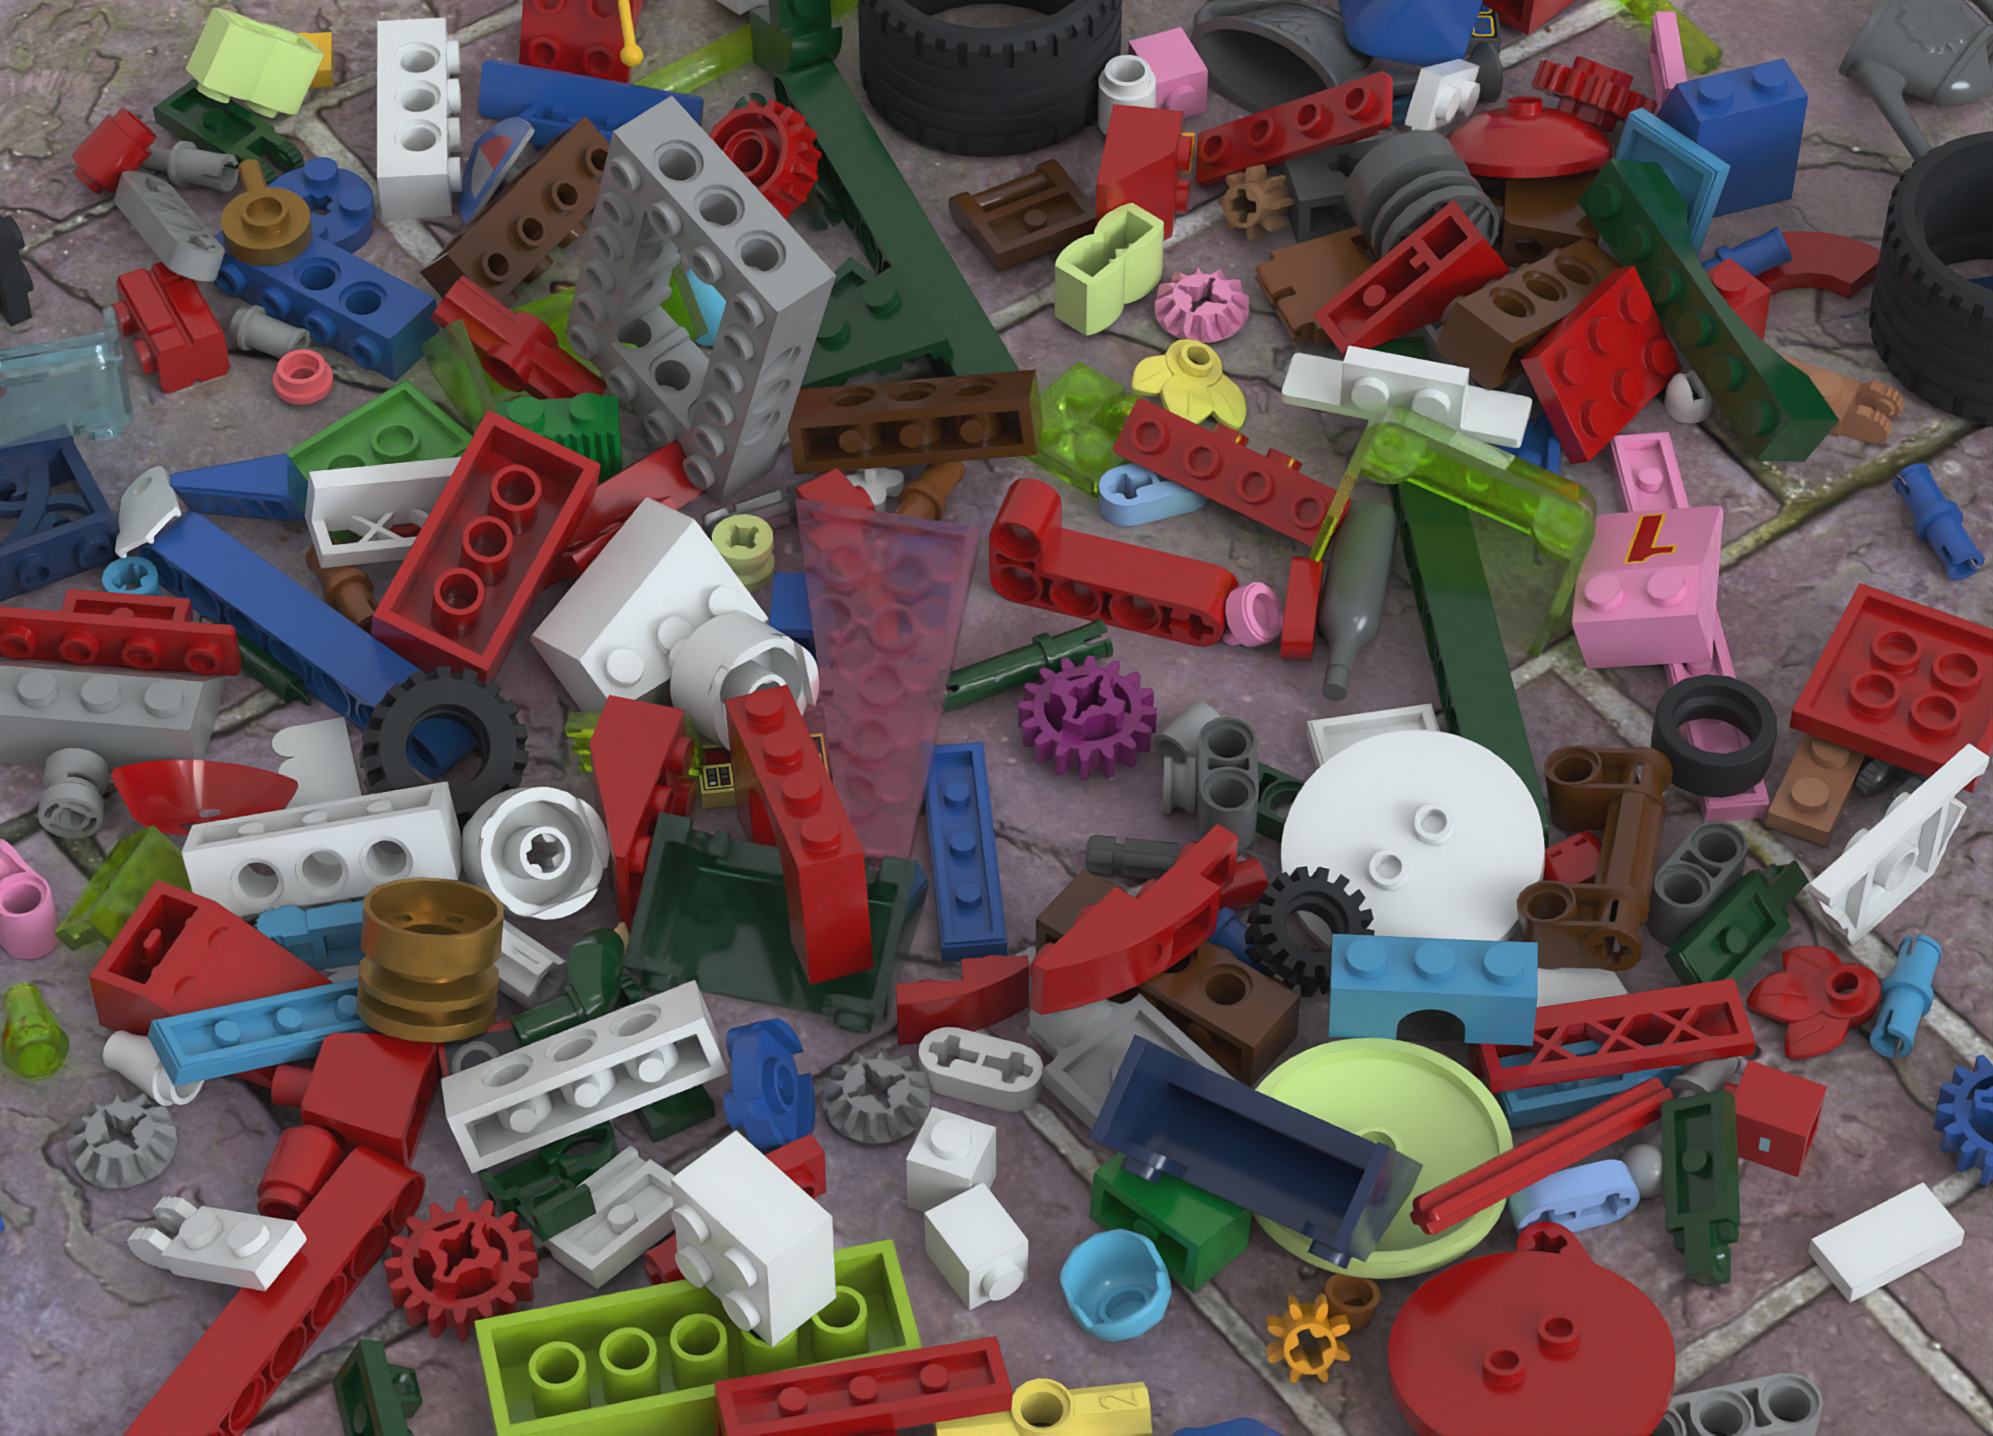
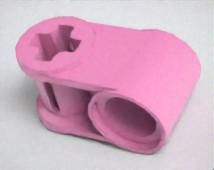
M0 839V945L6 949L8 954L15 958L24 960L38 959L51 953L58 946L61 939V927L51 889L45 878L38 875L26 864L8 842Z

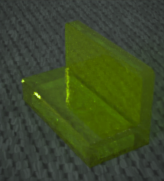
M154 825L118 840L57 928L55 936L72 951L98 940H101L109 948L156 880L192 892L182 851Z

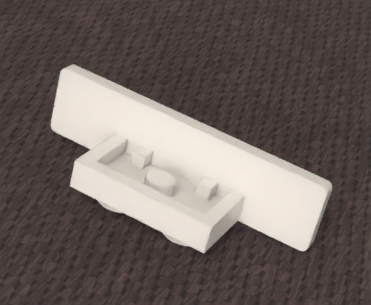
M1348 346L1344 361L1303 353L1294 354L1281 392V401L1285 404L1511 448L1521 446L1532 406V399L1527 396L1495 390L1488 391L1485 388L1469 386V368L1354 346Z

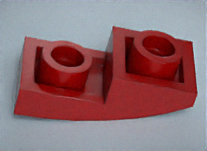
M988 955L983 958L961 959V980L939 981L927 979L916 983H897L898 1045L921 1043L927 1034L935 1029L944 1027L960 1028L975 1032L1012 1017L1029 1007L1028 955Z

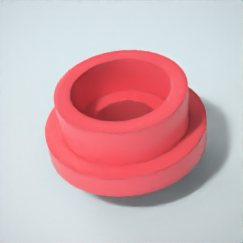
M307 349L294 350L285 354L279 360L273 374V386L278 397L296 405L311 404L323 399L330 393L334 384L330 365L324 361V358L319 353Z

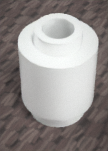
M1121 55L1114 57L1106 64L1105 69L1099 76L1098 126L1106 136L1113 104L1155 108L1156 77L1151 71L1149 64L1138 56Z

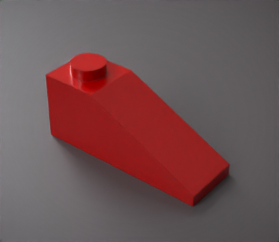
M1453 200L1317 310L1313 316L1345 356L1348 346L1370 349L1441 319L1447 306L1457 296L1464 295L1466 297L1482 289L1490 280L1502 279L1511 270Z

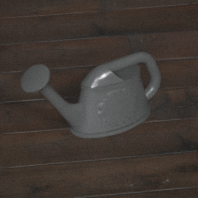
M1213 0L1204 4L1195 13L1193 18V32L1190 42L1208 69V82L1223 96L1253 114L1373 74L1363 72V70L1372 64L1375 57L1357 51L1348 43L1341 13L1328 7L1301 0ZM1488 41L1479 42L1466 61L1480 66L1475 80L1476 83L1480 84L1479 98L1486 103H1495L1499 99L1503 87L1501 60L1491 43ZM1420 71L1389 74L1393 77V96L1414 93Z
M1882 0L1847 51L1840 65L1839 74L1845 77L1853 75L1860 79L1915 161L1919 157L1926 155L1932 147L1910 114L1903 100L1902 92L1932 101L1931 104L1938 108L1942 106H1964L1985 97L1993 88V53L1989 57L1987 56V50L1993 42V24H1988L1964 0ZM1969 0L1993 23V0Z

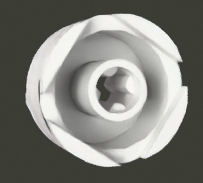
M736 610L708 620L697 628L690 637L678 640L669 654V666L672 669L670 694L673 707L684 710L686 725L730 751L724 700L751 694L758 690L788 685L801 715H803L807 704L815 707L818 698L819 672L811 653L792 638L745 611Z
M551 787L516 788L493 796L468 820L462 832V864L468 883L494 894L504 905V915L514 918L548 920L562 918L578 911L591 901L599 889L597 887L601 881L604 869L608 866L610 856L607 832L596 811L582 799L566 791ZM531 842H541L544 848V853L536 857V864H529L526 853L532 849Z

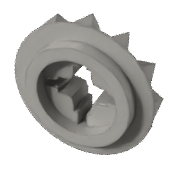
M883 1047L877 1055L865 1057L855 1050L848 1063L844 1065L833 1064L830 1078L823 1085V1108L831 1125L844 1136L863 1143H889L908 1136L923 1123L930 1109L931 1095L926 1072L918 1071L914 1067L909 1054L899 1059L890 1057ZM866 1083L876 1084L881 1091L887 1090V1109L884 1108L881 1101L877 1102L873 1095H866Z
M116 1091L112 1101L100 1105L90 1100L87 1113L82 1118L71 1119V1134L69 1140L66 1141V1147L71 1165L86 1181L104 1188H128L151 1180L166 1168L175 1154L177 1132L166 1105L156 1106L152 1104L145 1092L136 1099H126ZM112 1128L114 1130L119 1129L124 1134L132 1132L135 1150L133 1151L128 1144L124 1145L118 1140L110 1142L108 1130Z

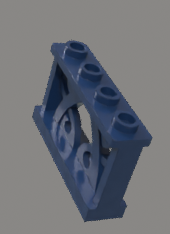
M65 420L0 442V518H19L10 534L0 544V602L32 590L40 589L87 570L101 567L120 558L115 553L116 537L120 533L118 519L107 504L74 443L73 434ZM70 481L76 493L52 495V487ZM69 510L81 513L86 517L71 521L63 514L49 512Z

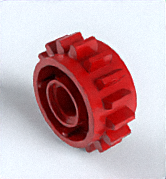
M772 99L769 100L766 107L756 100H750L748 107L737 110L731 109L727 116L717 125H714L709 137L783 218L787 219L792 211L801 203H805L814 182H817V160L821 158V152L814 148L812 142L818 135L815 130L805 124L806 118L792 108H786Z

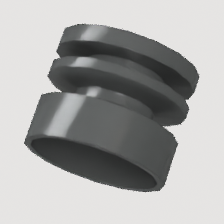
M1413 130L1392 136L1371 149L1354 167L1345 185L1344 204L1365 239L1371 243L1379 260L1453 200L1491 246L1498 236L1500 217L1487 194L1483 192L1478 181L1471 176L1465 162L1449 139L1435 131Z

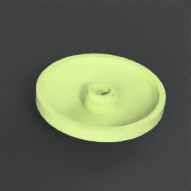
M1352 1038L1338 1040L1305 1050L1288 1059L1274 1069L1256 1088V1091L1369 1141L1387 1145L1423 1165L1412 1192L1366 1262L1352 1257L1347 1269L1308 1253L1312 1238L1252 1212L1256 1221L1279 1245L1302 1260L1331 1272L1358 1278L1390 1279L1414 1276L1435 1270L1462 1257L1486 1237L1499 1219L1507 1198L1433 1236L1425 1235L1419 1225H1413L1409 1214L1413 1211L1412 1201L1415 1197L1513 1148L1508 1122L1494 1096L1470 1071L1441 1053L1420 1045L1393 1039Z

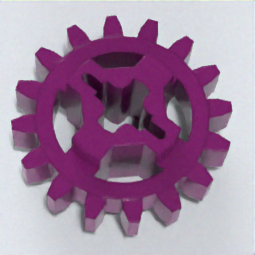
M1087 656L1084 667L1076 668L1068 658L1061 659V672L1056 674L1052 670L1043 667L1039 670V685L1026 683L1024 686V701L1019 702L1018 727H1021V743L1023 747H1034V761L1037 764L1047 762L1050 759L1055 760L1056 775L1061 776L1067 772L1069 767L1078 768L1081 780H1088L1091 769L1100 768L1107 778L1114 777L1115 763L1120 762L1129 768H1133L1137 762V751L1149 753L1151 749L1152 734L1156 733L1157 708L1153 707L1154 692L1152 688L1140 689L1141 674L1137 671L1129 673L1124 677L1119 675L1120 662L1116 660L1110 662L1104 669L1097 667L1094 656Z

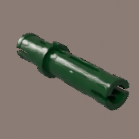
M1098 618L1092 620L1091 623L1052 637L1047 632L1032 637V644L935 677L925 678L923 680V687L926 698L948 690L952 691V693L935 698L934 702L929 703L930 709L936 717H941L944 713L1025 686L1026 683L1038 681L1039 670L1043 667L1057 674L1061 672V659L1068 658L1075 667L1084 665L1087 656H1094L1095 660L1110 658L1113 656L1111 638L1085 645L1086 642L1102 637L1101 634L1107 633V627Z

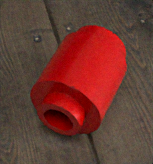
M122 107L115 116L107 114L71 155L78 164L73 173L84 185L98 195L104 189L116 194L121 173L124 171H137L152 154L149 147L157 140V136L138 117Z
M306 1124L300 1127L285 1129L281 1133L257 1187V1195L259 1197L257 1209L261 1216L296 1221L345 1158L343 1150L329 1131L319 1126Z

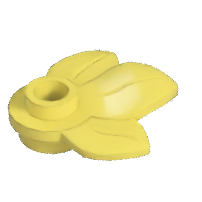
M1194 339L1177 340L1169 346L1165 355L1147 357L1140 361L1133 371L1131 379L1132 392L1144 396L1161 397L1166 410L1199 425L1212 415L1222 425L1238 431L1246 418V402L1241 389L1222 373L1223 367L1219 356L1211 347L1203 342Z

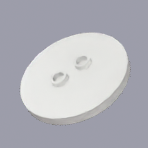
M1401 730L1375 735L1356 742L1328 759L1314 772L1296 796L1289 810L1281 841L1282 873L1287 872L1289 877L1296 867L1307 866L1309 876H1312L1318 867L1330 869L1327 881L1334 883L1340 874L1348 878L1350 882L1344 888V891L1350 896L1360 889L1366 897L1359 906V910L1371 908L1374 920L1367 929L1375 930L1374 936L1509 941L1520 928L1517 911V898L1520 892L1531 884L1543 881L1545 845L1539 812L1530 792L1515 771L1501 758L1483 746L1457 735L1432 730ZM1308 911L1295 912L1309 935L1324 950H1328L1332 944V932L1328 925L1320 917Z

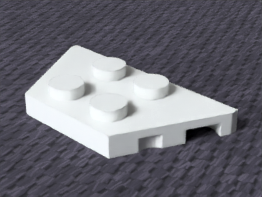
M1970 743L1967 744L1912 794L1908 792L1901 793L1889 806L1884 819L1870 831L1866 828L1859 830L1846 845L1842 856L1809 884L1808 891L1832 933L1853 947L1934 874L1946 850L1948 840L1957 828L1967 808L1966 805L1954 797L1975 777L1984 774L1989 764V756Z

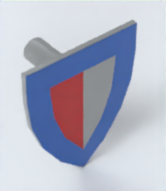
M519 116L504 119L475 141L462 179L463 191L459 192L458 207L461 218L466 225L485 207L499 184L505 187L522 170L516 159L535 130L529 122Z

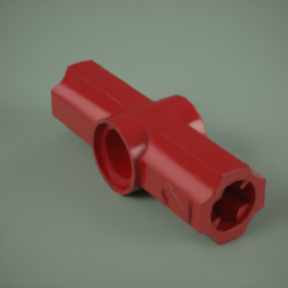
M464 275L455 282L430 317L431 321L480 357L483 370L505 389L513 392L525 390L534 398L543 400L574 398L582 393H594L601 396L607 388L604 380L558 347L559 341L556 334L541 319L523 311H518L514 314Z

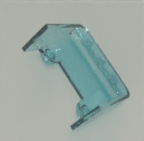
M114 307L102 309L106 332L0 350V448L86 433L88 434V439L92 441L112 439L125 434L124 425L133 422L135 417Z

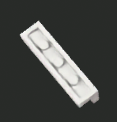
M461 457L309 472L305 519L321 568L404 560L416 537L403 538L389 531V529L393 525L410 524V522L420 526L421 529ZM350 530L363 538L358 543L332 545L328 532Z

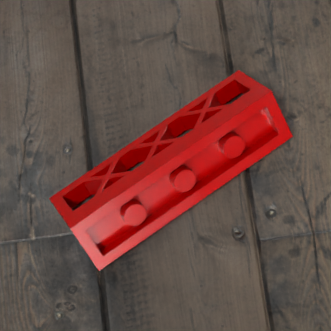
M1734 979L1537 1007L1532 1046L1469 1043L1467 1058L1472 1074L1476 1078L1485 1077L1490 1093L1753 1055L1756 1041ZM1589 1040H1595L1603 1045L1596 1055L1578 1057L1560 1047ZM1663 1043L1662 1045L1651 1046V1047H1645V1046H1650V1045H1655V1044ZM1527 1052L1537 1054L1529 1065L1502 1069L1498 1059Z
M994 1336L715 1381L714 1436H858L1012 1410L1013 1391L997 1337Z

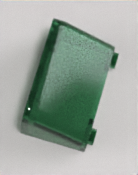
M659 812L623 964L630 974L640 978L639 988L641 990L660 994L695 980L700 992L833 1017L832 1026L852 1033L871 1034L873 1025H885L887 1023L896 995V984L900 982L923 911L929 885L925 874L916 860L884 855L882 866H880L879 870L875 871L870 858L864 857L874 968L810 985L791 942L786 887L778 848L735 840L727 831L715 830L713 835L705 831L693 830V820L691 818Z

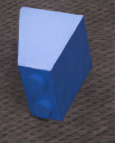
M1784 58L1677 83L1656 117L1731 166L1713 218L1792 199L1808 94Z

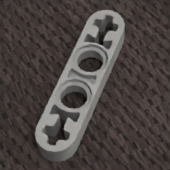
M138 171L122 172L114 202L164 265L171 271L187 278L207 282L216 280L225 250L168 182L156 176Z

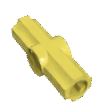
M1037 1378L1025 1382L1015 1390L1012 1398V1410L933 1423L934 1436H1153L1151 1407L1148 1390L1144 1382L1067 1389L1061 1383L1054 1380ZM1040 1422L1049 1423L1052 1426L1043 1428L1035 1427L1032 1424Z

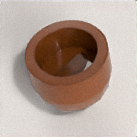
M1340 1273L1332 1275L1327 1280L1323 1294L1326 1296L1328 1303L1327 1315L1329 1319L1336 1315L1346 1314L1351 1328L1347 1333L1356 1334L1369 1327L1376 1316L1380 1300V1290L1376 1283L1370 1278H1358Z

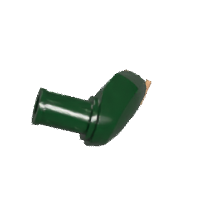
M625 922L618 923L615 930L593 928L584 933L570 947L566 975L567 985L563 987L564 994L521 1014H514L509 1017L512 1029L521 1048L616 1011L624 964L631 961L635 956V949Z

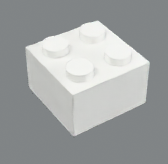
M734 1131L671 1178L674 1209L671 1213V1218L676 1232L677 1253L675 1254V1261L677 1266L692 1285L697 1288H702L705 1285L722 1301L723 1307L730 1319L740 1329L747 1332L753 1329L773 1347L836 1298L832 1216L739 1132Z

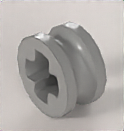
M1163 756L1162 814H1171L1174 808L1180 807L1186 811L1187 815H1195L1196 757H1188L1186 762L1177 764L1172 760V757Z

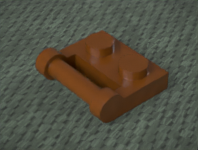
M1055 159L1036 165L1035 172L974 195L965 191L950 197L948 200L949 211L955 225L959 229H965L997 271L1067 246L1079 238L1094 234L1096 228V209Z

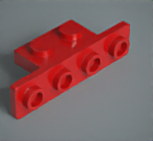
M1381 71L1201 131L1197 136L1196 182L1204 187L1226 181L1225 178L1229 175L1240 172L1245 174L1248 167L1259 164L1269 167L1331 146L1351 144L1378 135V131L1386 129L1392 124L1393 77L1385 71Z
M1142 398L1136 400L1113 446V451L1118 456L1322 553L1329 549L1351 505V499L1346 494L1299 473L1302 463L1273 448H1269L1266 456H1263L1246 448L1250 440L1248 437L1227 426L1217 423L1212 432Z
M677 441L661 446L597 485L595 496L543 591L559 581L579 579L646 497L679 512V508L703 494L702 490L697 489L689 481L684 472L683 460L687 457Z
M67 589L61 611L0 607V657L14 660L29 659L66 662L76 665L90 664L127 667L138 670L152 669L189 672L199 675L237 676L241 668L236 629L231 625L192 622L193 610L191 599Z

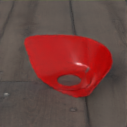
M197 759L147 761L121 766L113 769L111 772L113 783L135 821L155 833L188 836L190 830L182 828L184 825L202 824L283 810L293 798L298 788L296 780L278 773L245 765ZM201 810H220L219 815L210 818H202L199 815Z

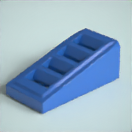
M284 453L176 472L170 475V486L190 511H195L199 514L268 520L306 521L305 508L308 481L288 454Z

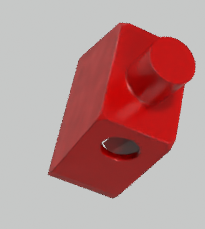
M332 1033L324 1038L314 1069L284 1064L278 1065L272 1082V1103L301 1108L303 1125H315L329 1131L343 1150L344 1160L355 1148L364 1145L411 1168L441 1079L437 1043L409 1041L382 1033Z

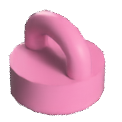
M1252 582L1237 587L1230 592L1226 600L1225 609L1227 624L1221 637L1224 643L1229 646L1243 644L1246 647H1258L1279 638L1283 627V610L1277 595L1270 587L1261 582Z

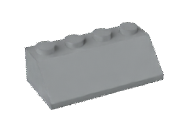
M0 658V764L44 767L47 758L51 754L66 748H80L96 753L108 764L109 773L121 766L147 761L168 759L205 760L226 684L225 678L221 675H199L196 673Z

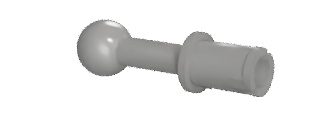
M189 141L178 142L172 150L150 146L152 154L140 166L168 172L169 180L178 187H186L192 183L224 192L234 188L239 176L238 169L225 166V164L232 166L238 164L234 155L197 149L194 143Z
M1743 1056L1692 1063L1683 1075H1677L1672 1079L1668 1088L1673 1092L1674 1099L1724 1089L1734 1072L1742 1065ZM1662 1121L1647 1143L1630 1147L1619 1160L1627 1165L1639 1191L1640 1198H1653L1664 1191Z

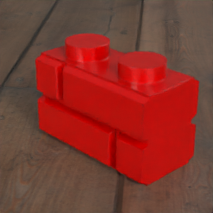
M163 262L153 264L151 270L148 271L145 268L119 275L118 280L115 281L119 302L111 304V310L120 335L123 338L133 335L135 339L131 343L132 351L143 376L153 373L162 391L169 394L193 386L195 380H199L202 383L227 374L230 364L225 334L194 279L171 271Z

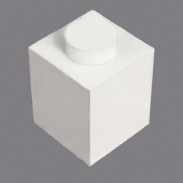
M932 1107L906 1158L907 1207L925 1213L982 1182L990 1190L996 1177V1127Z
M984 1182L924 1213L925 1253L969 1311L989 1300L996 1301L1008 1297L1019 1288L1021 1283L1028 1280V1239Z

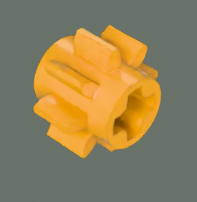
M1290 1294L1287 1296L1289 1309L1285 1311L1282 1317L1267 1316L1265 1319L1267 1330L1272 1335L1280 1338V1340L1270 1343L1265 1348L1269 1363L1279 1362L1286 1358L1288 1362V1376L1291 1383L1295 1384L1302 1374H1317L1323 1383L1328 1382L1327 1368L1330 1367L1334 1359L1349 1361L1351 1357L1348 1346L1342 1341L1335 1339V1337L1344 1335L1351 1329L1348 1318L1345 1314L1336 1315L1329 1319L1327 1315L1328 1303L1324 1294H1320L1315 1299L1314 1304L1299 1303L1297 1298ZM1310 1329L1311 1334L1317 1338L1318 1344L1306 1348L1302 1340L1298 1339L1297 1333Z

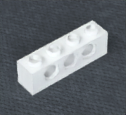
M446 17L377 21V182L382 220L452 216V192L463 191L460 157H451V153L462 152L460 117L451 118V113H461L462 111L459 79H451V75L461 74L459 40L448 41Z
M441 782L192 825L181 853L192 892L216 901L245 922L256 918L260 913H264L265 910H271L272 907L279 909L280 906L294 905L306 912V909L318 908L324 902L348 898L352 902L364 901V896L372 889L394 880L419 877L458 880L463 863V841L448 782ZM383 840L395 842L403 848L404 852L400 854L386 853L376 845V842ZM319 851L331 853L340 863L335 865L323 864L317 861L312 853ZM254 862L264 863L270 866L276 874L271 876L257 874L248 864Z
M693 980L443 1078L441 1083L447 1121L471 1172L475 1173L728 1073L719 1034L697 983Z

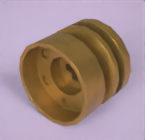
M427 877L400 879L372 889L364 896L360 949L366 956L360 960L356 1007L358 1016L367 1026L385 1035L409 1041L449 1042L465 1040L485 1032L496 1021V992L499 985V969L494 963L501 958L504 905L494 894L478 886L451 879Z

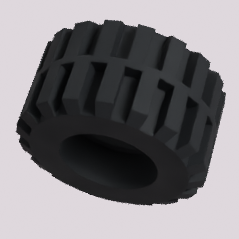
M451 666L436 667L433 673L424 674L423 670L410 674L405 682L400 685L397 682L386 692L384 698L377 704L365 727L362 737L363 746L360 752V768H364L366 777L363 782L368 794L429 785V783L422 780L414 772L408 762L406 755L408 736L417 724L427 719L447 718L457 721L468 728L475 736L482 756L480 768L471 781L460 787L449 788L462 835L465 824L487 800L501 792L518 788L523 780L521 777L528 763L529 751H525V741L528 738L526 725H520L516 717L520 711L513 699L506 702L499 694L502 687L490 680L487 685L476 679L478 672L464 669L462 674L451 673Z

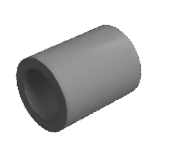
M1202 701L1192 702L1156 736L1154 745L1161 759L1163 760V756H1169L1177 764L1186 762L1188 757H1196L1197 760L1200 730L1207 722L1215 718H1221L1217 711Z

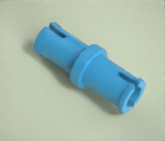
M1917 934L1912 954L1910 953L1914 941L1912 936L1908 935L1901 940L1893 973L1887 976L1881 985L1882 996L1880 1004L1882 1007L1876 1026L1873 1028L1870 1036V1044L1876 1052L1888 1058L1895 1059L1900 1039L1902 1040L1899 1049L1901 1058L1911 1053L1920 1018L1929 1013L1934 999L1931 983L1942 956V949L1935 940L1922 934Z

